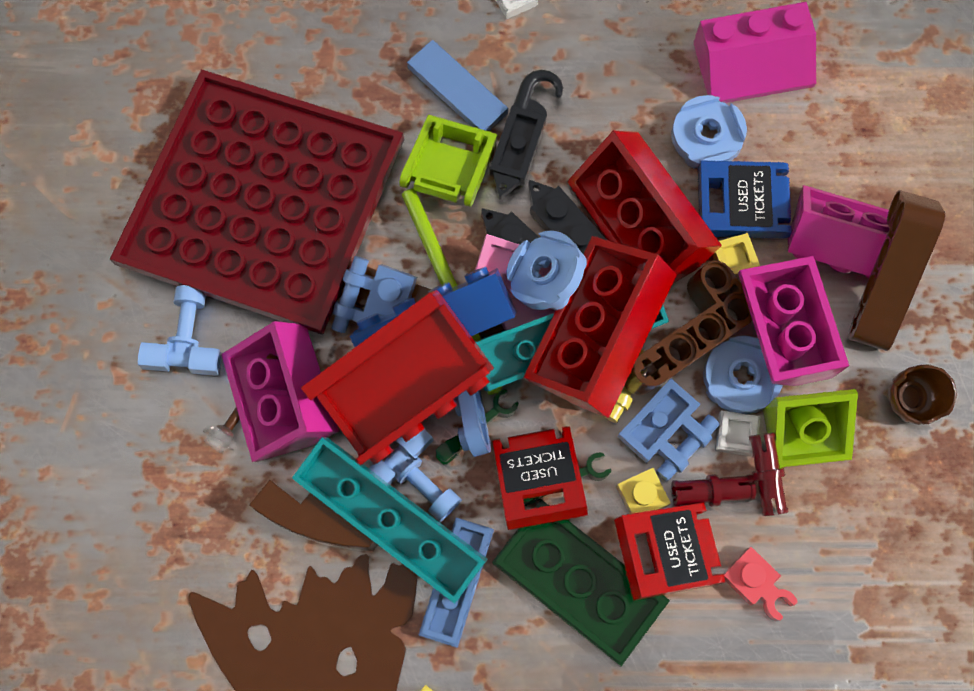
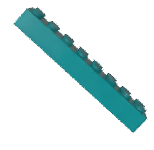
M663 305L651 329L669 322ZM554 313L476 342L494 367L486 375L490 383L483 387L485 392L524 377Z
M322 437L292 477L294 481L454 604L488 560L365 465H359L353 456L328 437Z

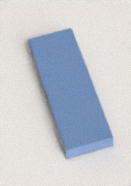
M434 40L430 41L407 62L408 69L471 127L490 131L508 115V107Z
M456 517L451 532L486 557L494 529ZM482 568L455 604L433 588L419 636L458 648Z

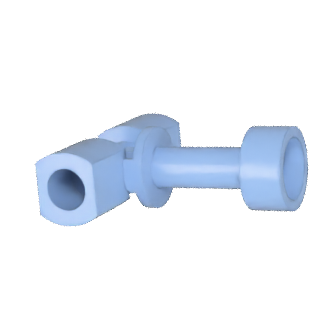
M187 285L176 287L173 303L181 307L176 336L168 337L167 344L141 342L138 353V365L142 370L169 372L171 366L187 367L192 374L219 376L222 364L221 351L215 348L198 347L199 342L192 339L196 309H202L205 306L206 296L203 293Z
M424 429L407 442L402 437L398 438L396 441L399 446L384 462L381 460L369 469L390 485L395 480L400 484L408 480L432 503L428 512L438 522H442L455 510L462 499L451 488L443 493L419 469L422 460L418 456L434 441L433 437Z

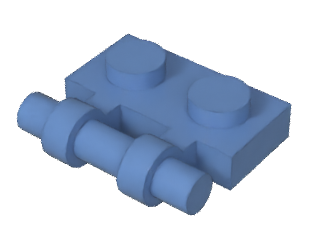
M354 256L351 268L346 269L343 281L346 284L340 302H335L332 312L335 318L331 329L346 333L350 320L358 322L376 313L382 319L393 314V306L411 298L418 277L381 264L378 265L374 278L365 274L369 260ZM360 287L370 290L364 310L355 307Z
M670 379L617 437L645 463H648L656 453L660 454L665 462L656 470V473L668 482L676 472L682 473L689 465L688 459L699 447L705 448L712 440L711 434L720 424L709 414L699 424L691 415L700 406V403L673 379ZM681 427L688 437L675 449L668 440Z

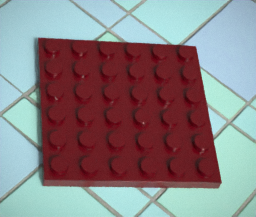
M201 69L115 246L110 260L119 267L176 286L187 285L200 291L205 296L282 322L301 324L309 331L323 335L332 315L335 302H337L345 284L343 281L345 271L351 268L354 256L357 255L404 142V134L394 129Z

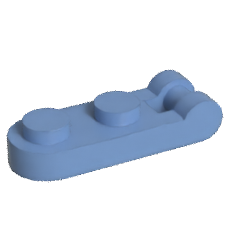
M465 390L453 399L457 404L455 411L458 416L462 417L463 427L458 428V436L463 450H470L472 455L477 457L491 452L490 438L481 390L472 396Z

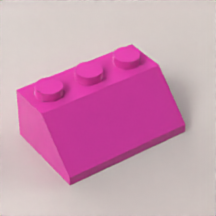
M807 2L700 20L693 44L707 95L720 97V102L729 103L815 87L816 31Z
M803 185L791 224L792 234L788 238V252L793 253V256L797 259L814 256L816 261L829 264L832 269L838 272L850 273L853 271L866 275L869 279L889 231L887 224L889 210Z
M814 256L743 269L738 272L772 384L800 386L832 379L849 367Z
M273 321L221 354L252 462H259L311 447L317 444L322 437H330L339 432L337 424L319 399L316 397L310 401L301 389L303 385L321 373L306 327L296 323ZM271 353L278 356L279 359H267L266 357Z

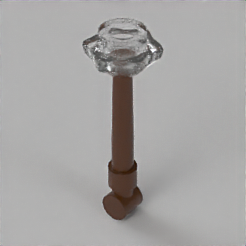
M271 353L266 357L267 359H279L278 356ZM237 408L234 409L224 425L208 426L203 429V432L208 435L204 442L221 454H224L227 449L235 451L237 448L232 432L240 420Z

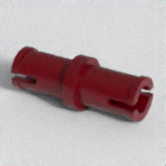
M775 432L763 434L766 447L764 451L760 435L749 436L756 470L752 472L754 480L758 481L763 510L762 515H774L772 498H775L778 515L788 513L789 510L786 505L782 482L785 470L779 465Z
M711 474L707 475L706 479L673 480L671 483L672 497L676 496L672 500L675 507L697 503H708L709 506L715 507L720 506L721 502L755 500L756 484L750 485V483L755 481L751 474L724 478Z

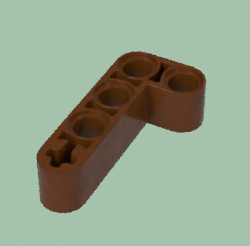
M902 190L896 192L887 215L889 231L852 319L848 334L849 340L884 351H888L892 347L943 228L945 211L939 201Z
M716 260L707 262L689 279L687 292L701 314L638 356L624 385L630 393L634 395L650 393L753 321L742 284L725 263ZM705 277L713 282L715 289L707 284ZM728 308L735 312L737 320L730 316ZM699 327L708 333L709 340L701 336ZM669 347H673L679 352L680 361L671 356ZM653 364L657 370L646 378L642 376L641 372Z

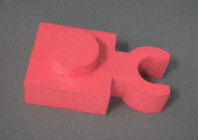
M752 547L747 548L723 573L725 581L750 606L760 599L763 602L766 615L774 621H780L783 618L781 613L775 608V601L778 598L785 600L789 606H794L798 602L790 591L778 589L774 585L781 575Z

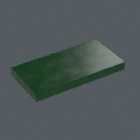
M541 499L535 508L549 505ZM567 519L518 528L492 561V564L620 667H622L670 602L664 595L633 601L625 564Z

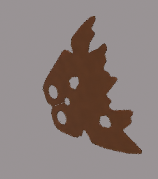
M363 554L356 559L352 567H347L342 571L335 583H332L328 577H318L315 570L309 566L297 605L284 601L280 611H274L270 608L259 577L254 570L250 571L245 581H241L237 585L235 607L232 609L195 592H191L188 597L196 623L208 648L235 691H396L406 648L403 641L391 633V630L405 625L413 615L417 575L403 564L397 565L392 563L384 585L373 596L369 578L368 554ZM264 625L268 628L271 642L262 651L255 649L248 638V629L251 626ZM352 647L357 659L356 672L342 676L336 670L338 657L345 648Z

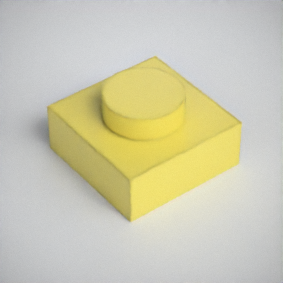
M748 233L720 240L719 242L722 246L712 255L714 260L721 261L730 267L737 278L739 277L738 272L740 270L760 266Z
M653 468L616 486L629 514L659 510L671 504Z

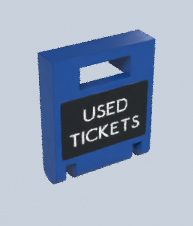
M701 160L698 166L699 215L715 237H735L748 233L750 238H789L792 234V227L790 225H778V223L789 224L791 222L789 177L786 176L789 173V164L785 162ZM722 183L723 213H711L709 209V188L719 189Z

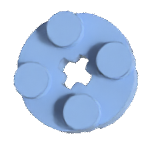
M704 95L687 101L681 107L674 120L671 138L677 153L684 158L685 163L689 167L698 169L701 160L732 161L739 155L746 137L747 126L743 114L732 103L729 106L724 102H720V97ZM704 125H708L710 130L716 129L718 132L713 138H706L701 134Z
M544 231L538 233L541 236L540 238L533 240L531 243L525 240L516 248L507 266V279L511 282L513 296L527 307L535 310L549 308L559 310L568 304L570 297L578 288L587 265V259L577 245L565 234L558 231ZM552 263L550 272L544 277L539 274L541 267L547 268Z
M736 336L730 338L713 349L705 362L703 379L706 386V394L712 402L717 403L721 408L729 412L742 414L761 412L779 395L783 386L772 384L759 340L755 337ZM741 366H745L748 368L747 373L753 376V381L741 384L738 382V378L734 377L733 371H739Z

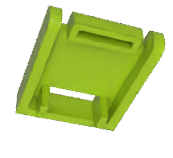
M428 114L401 173L399 186L407 189L410 182L413 181L414 191L455 203L458 202L460 195L465 196L464 205L472 207L496 148L498 134ZM442 137L470 144L474 146L473 152L443 144L440 141Z

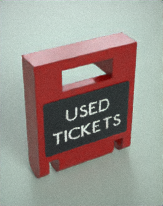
M570 426L562 427V438L556 439L554 429L508 437L510 448L503 449L500 439L492 440L508 530L588 515ZM563 492L564 503L525 510L523 499Z
M705 503L621 515L614 519L633 601L715 586L726 582L724 574L712 575L711 569L721 567V562L709 518L697 519L698 514L707 511ZM646 534L655 573L644 575L635 538Z

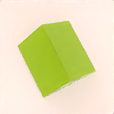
M856 389L775 397L763 409L767 433L775 432V443L780 467L852 460L858 399Z

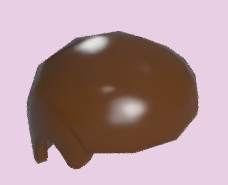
M929 364L908 367L898 373L893 378L892 384L889 385L888 391L892 410L904 422L916 425L931 424L942 417L948 416L953 411L958 396L953 378L944 369Z

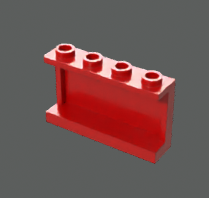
M434 290L303 385L301 389L310 401L316 397L319 399L358 453L355 461L362 465L370 459L372 464L375 465L393 452L390 444L402 437L407 442L423 431L425 427L421 422L430 415L434 414L437 419H440L454 409L457 404L453 399L465 390L472 396L490 383L486 375L494 367L440 292Z

